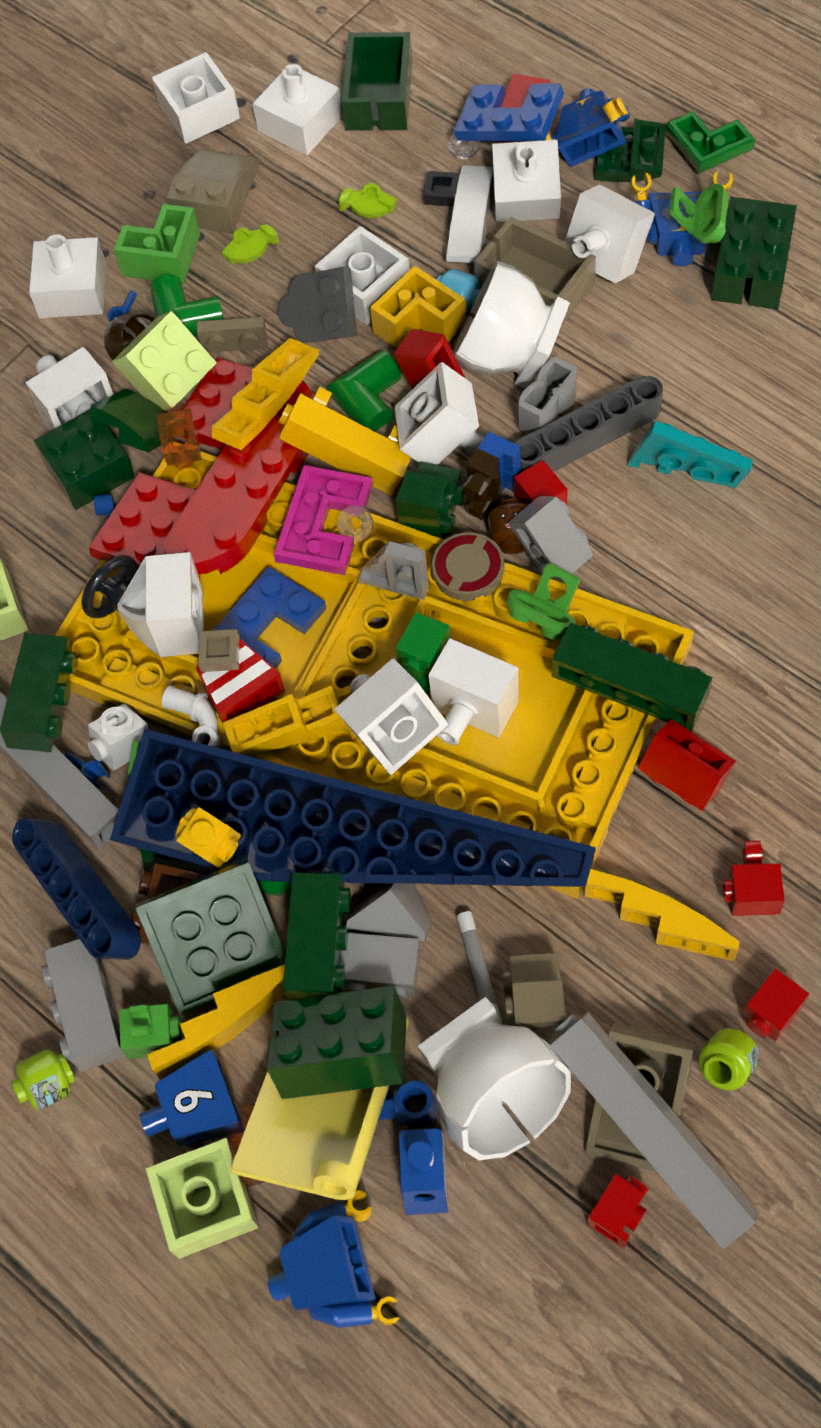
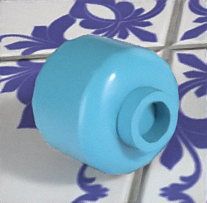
M451 269L446 271L445 274H441L437 280L465 298L466 317L471 315V308L481 290L479 278L457 269Z

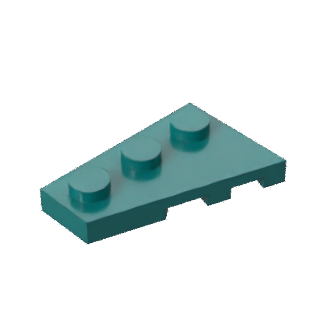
M655 420L629 455L627 466L639 468L640 463L658 466L659 473L670 475L672 470L689 472L694 480L736 488L751 471L753 460L742 456L737 451L725 449L708 442L705 438L695 437L676 429L670 424Z

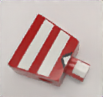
M239 639V670L201 672L199 664L196 667L201 682L222 724L225 721L264 706L285 692L279 672L241 639Z

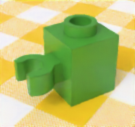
M143 1004L130 1006L127 1009H119L120 1049L129 1060L147 1058V1054L182 1040L180 1016H175L168 1004L152 1006Z

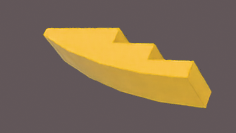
M292 338L284 342L252 369V381L232 397V410L212 426V438L242 450L264 429L296 390L317 359L319 349Z
M331 685L300 699H296L291 694L223 722L231 751L242 755H251L311 741L348 729L349 727L334 709L352 694L350 686L336 691Z
M590 870L584 897L622 905L620 920L657 928L656 944L735 961L740 941L707 917L665 894L636 882L597 870Z
M285 964L213 993L218 1009L181 1023L180 1026L185 1039L147 1054L151 1069L159 1079H163L210 1050H217L265 1014L285 994L283 991Z

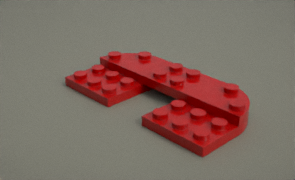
M217 357L215 366L203 377L172 423L173 435L221 449V453L197 490L139 472L90 544L89 551L91 557L108 561L119 555H128L135 559L139 568L145 556L190 552L199 580V575L208 574L215 570L222 574L236 566L249 553L266 526V513L291 472L298 473L309 455L279 439L284 425L279 423V420L287 404L294 406L300 394L313 400L314 396L309 386L302 380L283 407L264 429L242 450H239L212 438V426L232 410V397L252 381L253 368Z

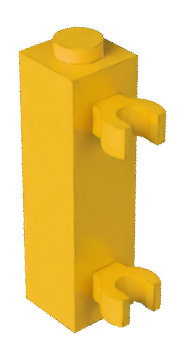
M319 387L313 400L300 394L294 406L287 404L279 420V423L284 425L279 439L345 473L371 477L373 487L389 495L393 494L403 478L411 459L409 455L400 450L396 425H394L387 438L326 407L332 392L322 387Z

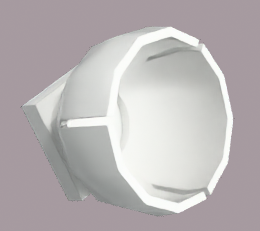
M497 261L471 308L470 313L474 314L475 317H467L453 353L459 366L465 370L485 376L516 372L518 375L514 384L526 389L550 356L570 302L557 297L551 306L546 305L531 278L516 267Z
M486 997L418 1045L419 1050L437 1080L438 1115L449 1137L463 1151L479 1161L505 1157L531 1143L505 1110L503 1103L510 1108L531 1136L536 1139L558 1117L571 1093V1070L555 1050L529 1028L503 1025L495 1007Z

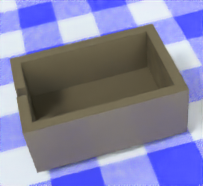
M513 217L508 218L494 236V242L490 241L474 261L475 276L479 278L481 288L491 269L499 261L516 267L531 278L546 305L551 306L557 297L570 302L562 325L595 283L596 256L590 254L586 258H580L574 254L571 244Z

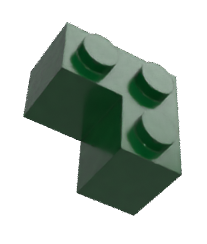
M420 461L416 472L407 470L396 498L399 524L443 540L446 535H451L456 521V515H454L456 506L461 507L465 498L461 481V470Z

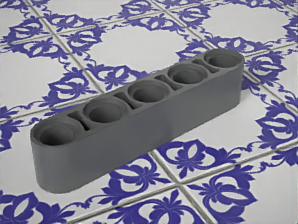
M653 376L639 377L522 437L515 442L516 445L520 446L521 472L542 460L555 472L656 419L661 412L663 385L661 381Z

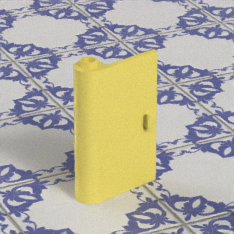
M408 1018L406 1020V1032L409 1026ZM267 1071L231 1166V1173L337 1200L351 1199L355 1195L389 1086L282 1099Z

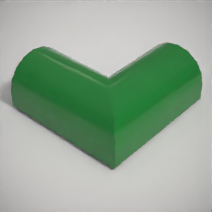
M692 111L666 123V133L699 174L753 150L755 146L754 137L739 119L710 131L695 111Z
M160 275L150 283L155 314L160 316L172 311L194 337L198 336L197 321L224 319L218 296L186 302L182 282L175 275Z
M382 349L327 386V390L332 392L331 398L351 420L376 432L395 419L393 410L378 395L400 381L401 374L393 357L386 350Z

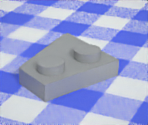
M389 541L362 568L358 583L424 600L429 589L425 550L419 549L410 543L399 544Z

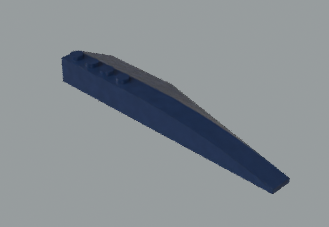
M147 729L144 730L110 840L113 842L215 870H221L248 859L256 881L292 882L293 873L341 874L343 883L586 887L596 847ZM199 807L241 834L237 841L238 846L235 853L227 862L222 864L221 868L216 867L176 841V830L181 818L193 808L197 809Z

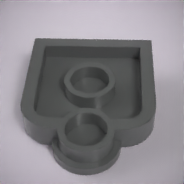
M339 267L300 274L293 279L290 285V294L285 295L279 302L278 316L285 326L294 329V333L299 340L303 342H322L357 336L350 267Z

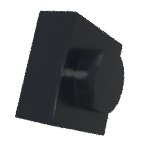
M428 171L423 195L424 204L454 206L460 173Z

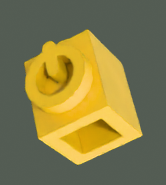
M198 807L197 809H191L181 818L175 836L177 842L216 867L221 868L222 864L227 862L235 853L238 846L237 841L241 834Z

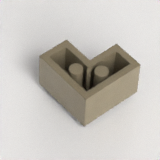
M558 953L510 956V969L502 970L504 994H512V997H505L506 1025L529 1028L548 1044H552L559 1037L554 1030L566 1020L563 982L560 978Z

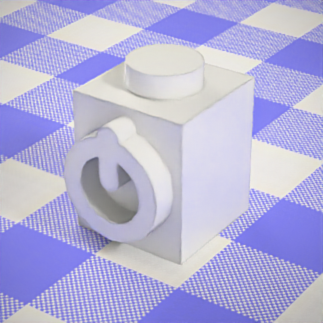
M125 703L119 707L109 708L102 713L100 718L88 724L90 737L88 748L97 761L105 762L114 771L130 761L133 741L141 742L144 730H148V725Z

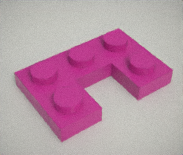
M304 465L274 552L275 561L345 575L354 548L353 537L322 531L329 509L364 515L373 488L372 478Z

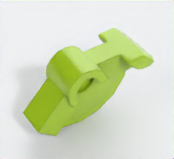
M368 183L361 190L353 191V188L344 189L339 197V210L344 211L351 207L359 216L379 218L387 213H393L397 207V199L381 191L377 184Z
M268 224L260 225V229L252 231L247 228H239L234 232L232 241L221 252L225 261L232 265L234 263L255 261L264 254L268 243H279L277 232Z

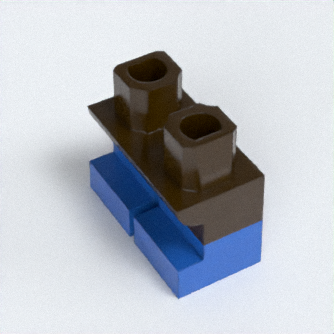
M491 432L487 433L466 464L468 480L463 485V493L469 498L465 504V511L468 514L484 520L489 511L501 502L500 495L505 488L514 492V477L521 473L520 446Z

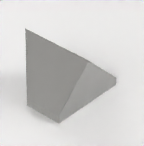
M381 884L354 908L347 920V927L360 931L425 941L431 928L432 919L414 884Z

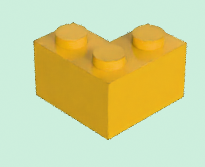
M413 266L370 307L373 333L396 349L412 329L444 334L449 342L462 330L467 319L465 298L416 266Z

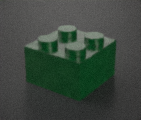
M90 410L34 440L45 466L75 511L94 501V496L105 495L135 478L127 454L106 424L89 418Z

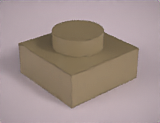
M237 629L199 631V668L201 672L239 670V634Z

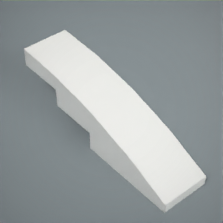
M462 165L454 201L446 261L474 263L481 254L486 236L490 192L493 183V167Z

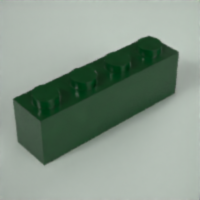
M571 622L552 658L551 677L665 722H669L672 719L691 732L707 701L713 677L706 675L704 671L697 667H685L670 661L663 654L646 652L636 648L632 643L624 639L615 640L600 634L590 626H578Z

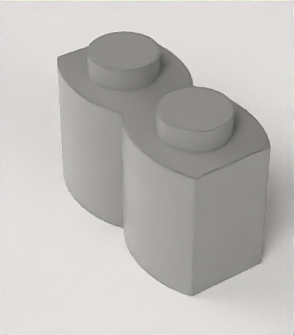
M554 357L544 364L538 374V381L530 384L520 396L519 430L530 434L558 419L559 415L565 413L572 406L576 398V366L558 357Z

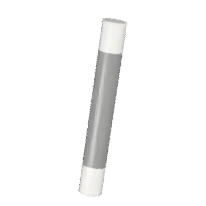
M462 912L457 915V920L479 1000L486 997L495 1007L502 1022L472 912Z

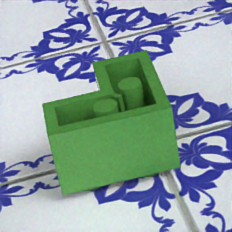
M162 204L154 229L123 225L114 248L122 276L153 280L160 275L171 274L179 277L182 284H184L200 237L194 208Z

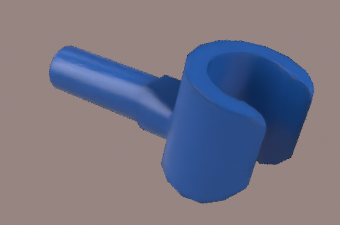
M134 291L129 292L123 306H116L109 310L107 315L109 322L117 316L130 312V308L137 296Z
M109 494L94 496L96 515H107L108 519L116 507L112 496Z
M70 752L64 755L97 789L100 788L96 783L99 777L106 776L110 778V774L100 761L94 759L86 762Z

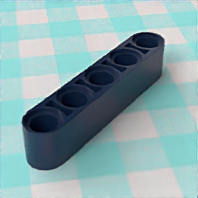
M31 818L20 819L15 824L12 832V842L15 849L87 951L94 958L129 960L134 958L141 945V937L137 927L64 828L55 821Z

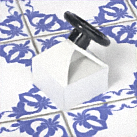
M190 552L145 556L139 568L134 558L128 555H119L106 561L94 572L85 586L81 600L82 609L87 616L103 618L118 611L137 638L160 657L199 654V631H204L203 588ZM124 566L115 576L104 580L114 569ZM96 591L101 592L103 595L101 606L98 608L93 606V597Z

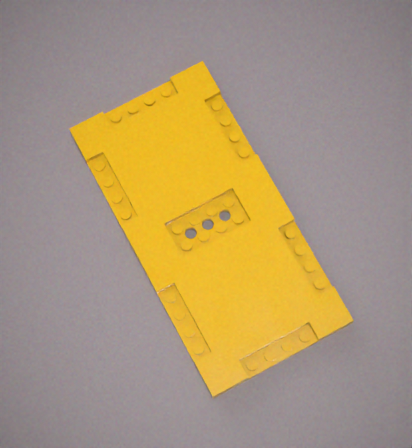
M173 442L153 477L197 490L217 457ZM285 482L266 513V526L242 561L222 574L215 570L208 574L199 575L203 588L204 631H213L268 566L325 601L326 610L305 635L276 617L257 639L279 653L282 659L276 670L281 676L285 692L267 704L291 694L296 699H300L331 685L336 691L340 690L341 688L336 684L339 679L345 676L356 678L359 675L367 674L372 677L392 658L397 661L396 647L415 612L450 625L451 639L518 667L519 703L500 738L470 725H467L458 745L448 744L436 735L392 775L369 753L350 728L311 741L246 756L596 847L591 866L592 869L608 834L610 822L657 718L551 677L552 658L562 638L560 640L549 639L541 633L542 627L530 620L528 623H523L513 619L509 615L510 609L506 604L508 594L512 590H523L535 594L542 575L504 562L505 572L501 584L492 594L486 597L484 595L475 597V600L472 601L453 599L440 591L433 577L432 559L436 548L444 541L443 539L366 511L364 515L335 509H329L322 532L353 537L354 548L345 575L276 562L274 552L297 487ZM389 541L399 544H413L419 549L425 550L429 584L426 597L422 600L358 583L362 568ZM101 560L95 571L106 561ZM123 567L114 569L104 580L115 576ZM553 579L549 580L548 586L551 592L549 599L555 601L556 598L564 596L567 589L566 584ZM83 589L55 636L68 637L72 651L77 653V669L75 674H70L68 680L70 691L103 705H106L107 702L118 706L125 703L137 714L192 736L195 729L199 727V722L192 721L189 715L162 707V697L166 688L170 685L193 694L200 692L207 694L196 670L199 664V654L158 656L137 638L118 611L103 618L87 616L81 604ZM580 589L576 590L567 611L575 619L578 626H590L604 636L615 640L624 639L638 649L649 653L663 654L670 661L683 665L692 645L693 630ZM96 591L93 597V606L96 608L101 606L103 597L99 591ZM375 617H384L388 620L387 625L380 629H374L368 624ZM361 646H366L373 650L372 654L364 659H358L352 655L354 650ZM208 696V701L213 707L218 721V733L222 736L223 744L221 748L231 751L225 728ZM441 713V715L445 719L447 715ZM210 737L206 738L204 741L209 743ZM549 887L576 899H579L583 887Z

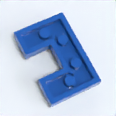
M561 83L531 84L522 107L500 108L506 95L502 84L473 85L454 129L457 141H545L564 95Z
M268 566L214 630L237 629L239 639L243 640L276 669L282 662L280 654L257 640L276 617L305 635L326 610V604L322 599Z

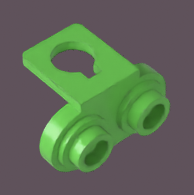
M713 184L707 187L699 195L696 205L678 187L672 189L670 215L693 237L704 244L709 242L717 243L724 237L726 233L728 192L722 185ZM679 201L684 205L689 217H685L681 213Z
M553 563L547 564L535 594L523 590H512L509 592L506 599V604L510 609L509 615L523 623H528L531 620L542 627L541 633L545 637L552 640H560L564 636L570 622L576 624L575 619L567 611L580 583L579 577ZM552 577H559L565 582L567 589L564 596L558 597L553 601L549 599L551 592L548 584Z

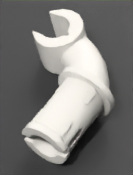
M172 685L168 686L162 697V707L189 715L192 721L199 722V727L192 734L193 742L203 744L204 740L210 737L208 746L221 749L223 744L222 736L218 733V721L215 711L208 701L207 694L202 692L193 694Z

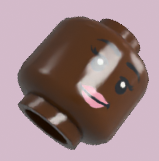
M515 498L502 500L498 506L489 512L488 516L490 539L496 542L502 553L518 554L526 551L508 524L510 520L528 506L520 503V500Z

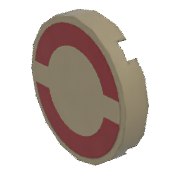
M473 532L458 533L445 539L436 548L432 559L433 577L440 591L453 599L472 601L475 600V597L482 595L486 597L492 594L501 584L505 572L503 553L496 542L485 535Z

